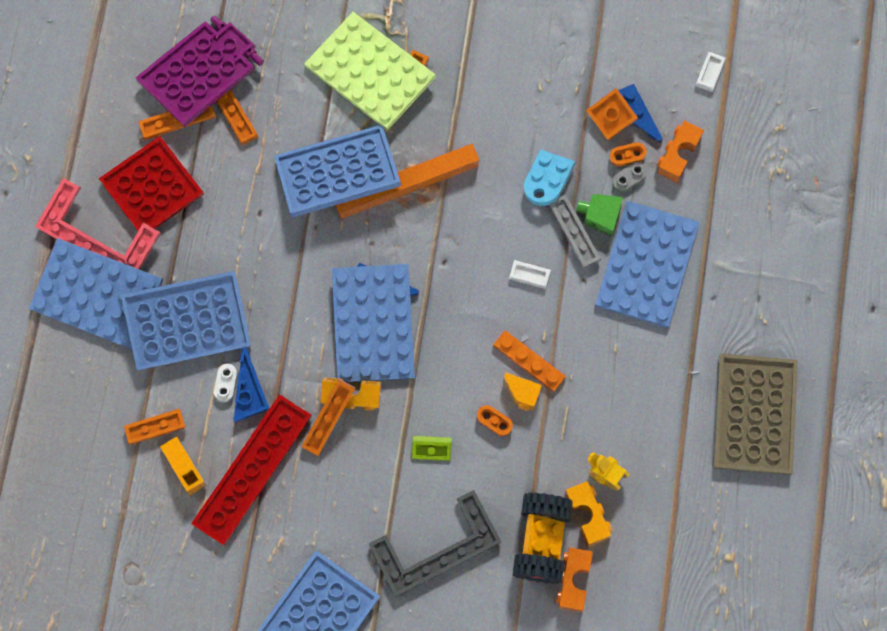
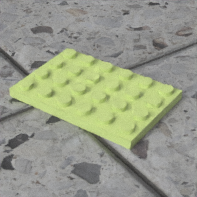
M354 12L345 19L304 63L307 69L379 125H382L387 131L436 78V74Z

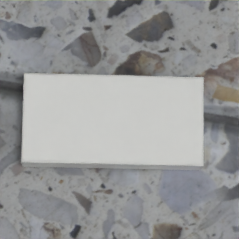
M708 52L695 86L713 92L726 58Z
M514 260L509 279L546 289L551 270Z

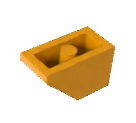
M505 372L504 382L514 403L521 410L529 411L530 409L534 411L542 385Z

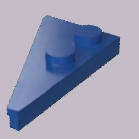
M632 84L618 90L639 118L632 125L641 128L653 140L659 143L662 142L663 138L635 85Z
M246 347L242 348L235 414L233 417L235 423L270 409Z

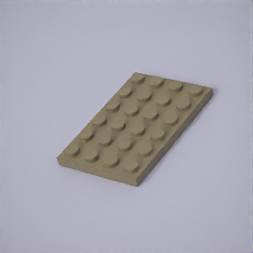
M720 353L713 469L782 475L793 474L798 360Z

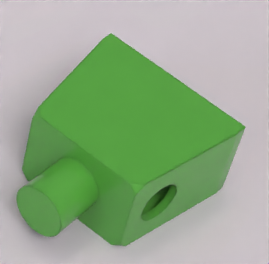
M593 194L590 203L579 200L576 211L587 214L585 218L586 225L612 236L623 198Z

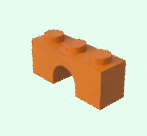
M685 120L681 126L677 125L673 133L675 135L674 140H669L665 148L667 151L665 157L661 156L656 165L659 167L657 173L678 183L688 161L682 159L677 151L688 149L694 152L704 130Z
M569 547L568 552H564L563 561L566 566L561 583L562 590L557 592L556 597L559 609L583 612L587 591L577 589L572 582V578L577 573L588 574L590 572L593 551Z

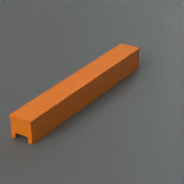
M472 143L397 172L401 182L400 187L335 206L340 218L344 219L479 166L480 159Z

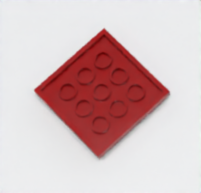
M161 136L98 178L137 231H139L143 223L156 229L204 195L202 189Z

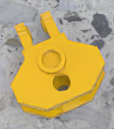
M594 452L588 456V463L592 466L588 474L601 485L617 491L621 488L618 484L621 478H628L630 475L611 456L608 458L603 455L598 456Z

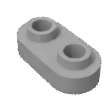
M634 162L617 173L612 183L614 189L618 192H626L640 183L646 177V166L641 162ZM634 169H640L641 172L636 173ZM624 179L626 182L620 183L619 180Z

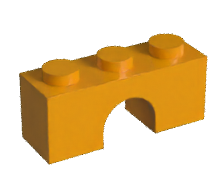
M324 377L322 379L320 403L325 404L338 378ZM362 380L360 392L351 396L345 408L356 409V406L364 407V410L370 411L379 408L382 382Z
M588 481L566 489V498L573 501L572 511L584 508L591 514V521L580 528L587 546L590 547L609 539L612 528L609 521L605 522L603 518L605 512L601 503L597 504L595 499L597 494L594 486L589 485Z

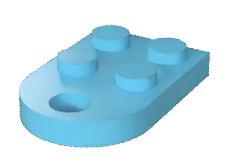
M540 149L524 182L526 198L531 203L539 206L550 205L557 201L572 173L575 161ZM537 192L544 194L542 198L534 197Z

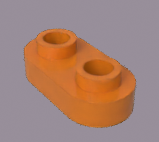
M639 142L615 147L610 153L609 160L616 167L641 162L646 157L647 149ZM634 152H639L640 155H639V156H635L633 153H634ZM620 156L622 160H617L615 157Z
M489 405L479 408L477 419L480 424L501 437L511 433L513 424L510 418ZM487 413L490 415V418L484 419L483 415ZM501 424L506 425V429L501 430L499 426Z

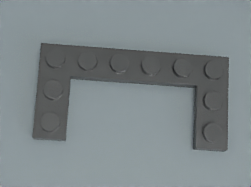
M474 490L457 498V502L474 534L404 570L387 535L369 543L395 597L501 544V540Z

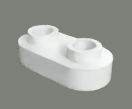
M231 364L222 365L217 373L214 395L222 403L231 401L235 393L238 373ZM226 370L231 371L230 375L225 376L224 372ZM222 389L227 390L226 394H220Z

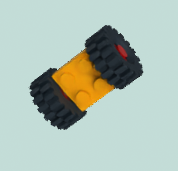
M546 493L524 494L521 515L528 518L523 553L515 555L512 576L535 582L562 583L565 562L560 560L564 526L571 519L573 504L571 499Z

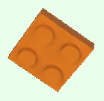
M617 88L586 110L608 141L639 119Z

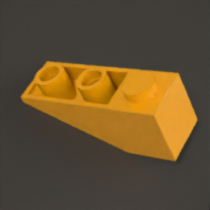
M177 436L160 446L190 496L207 486Z

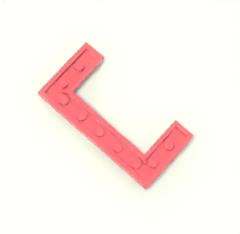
M63 178L35 227L55 239L59 238L140 270L161 233L143 223L125 255H122L63 221L81 187Z

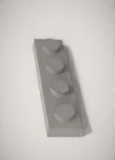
M566 194L559 197L549 207L581 266L585 269L599 262L601 258Z

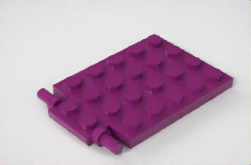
M215 15L211 17L210 21L217 26L218 32L206 21L203 22L135 77L136 81L184 127L255 70L254 66L245 56L249 60L252 59L258 66L264 63V60L257 54L255 50L256 45L231 22L228 24L222 22Z

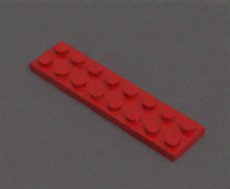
M279 394L191 525L225 546L312 415Z

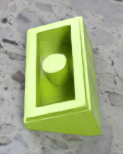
M413 436L412 459L451 461L452 438Z

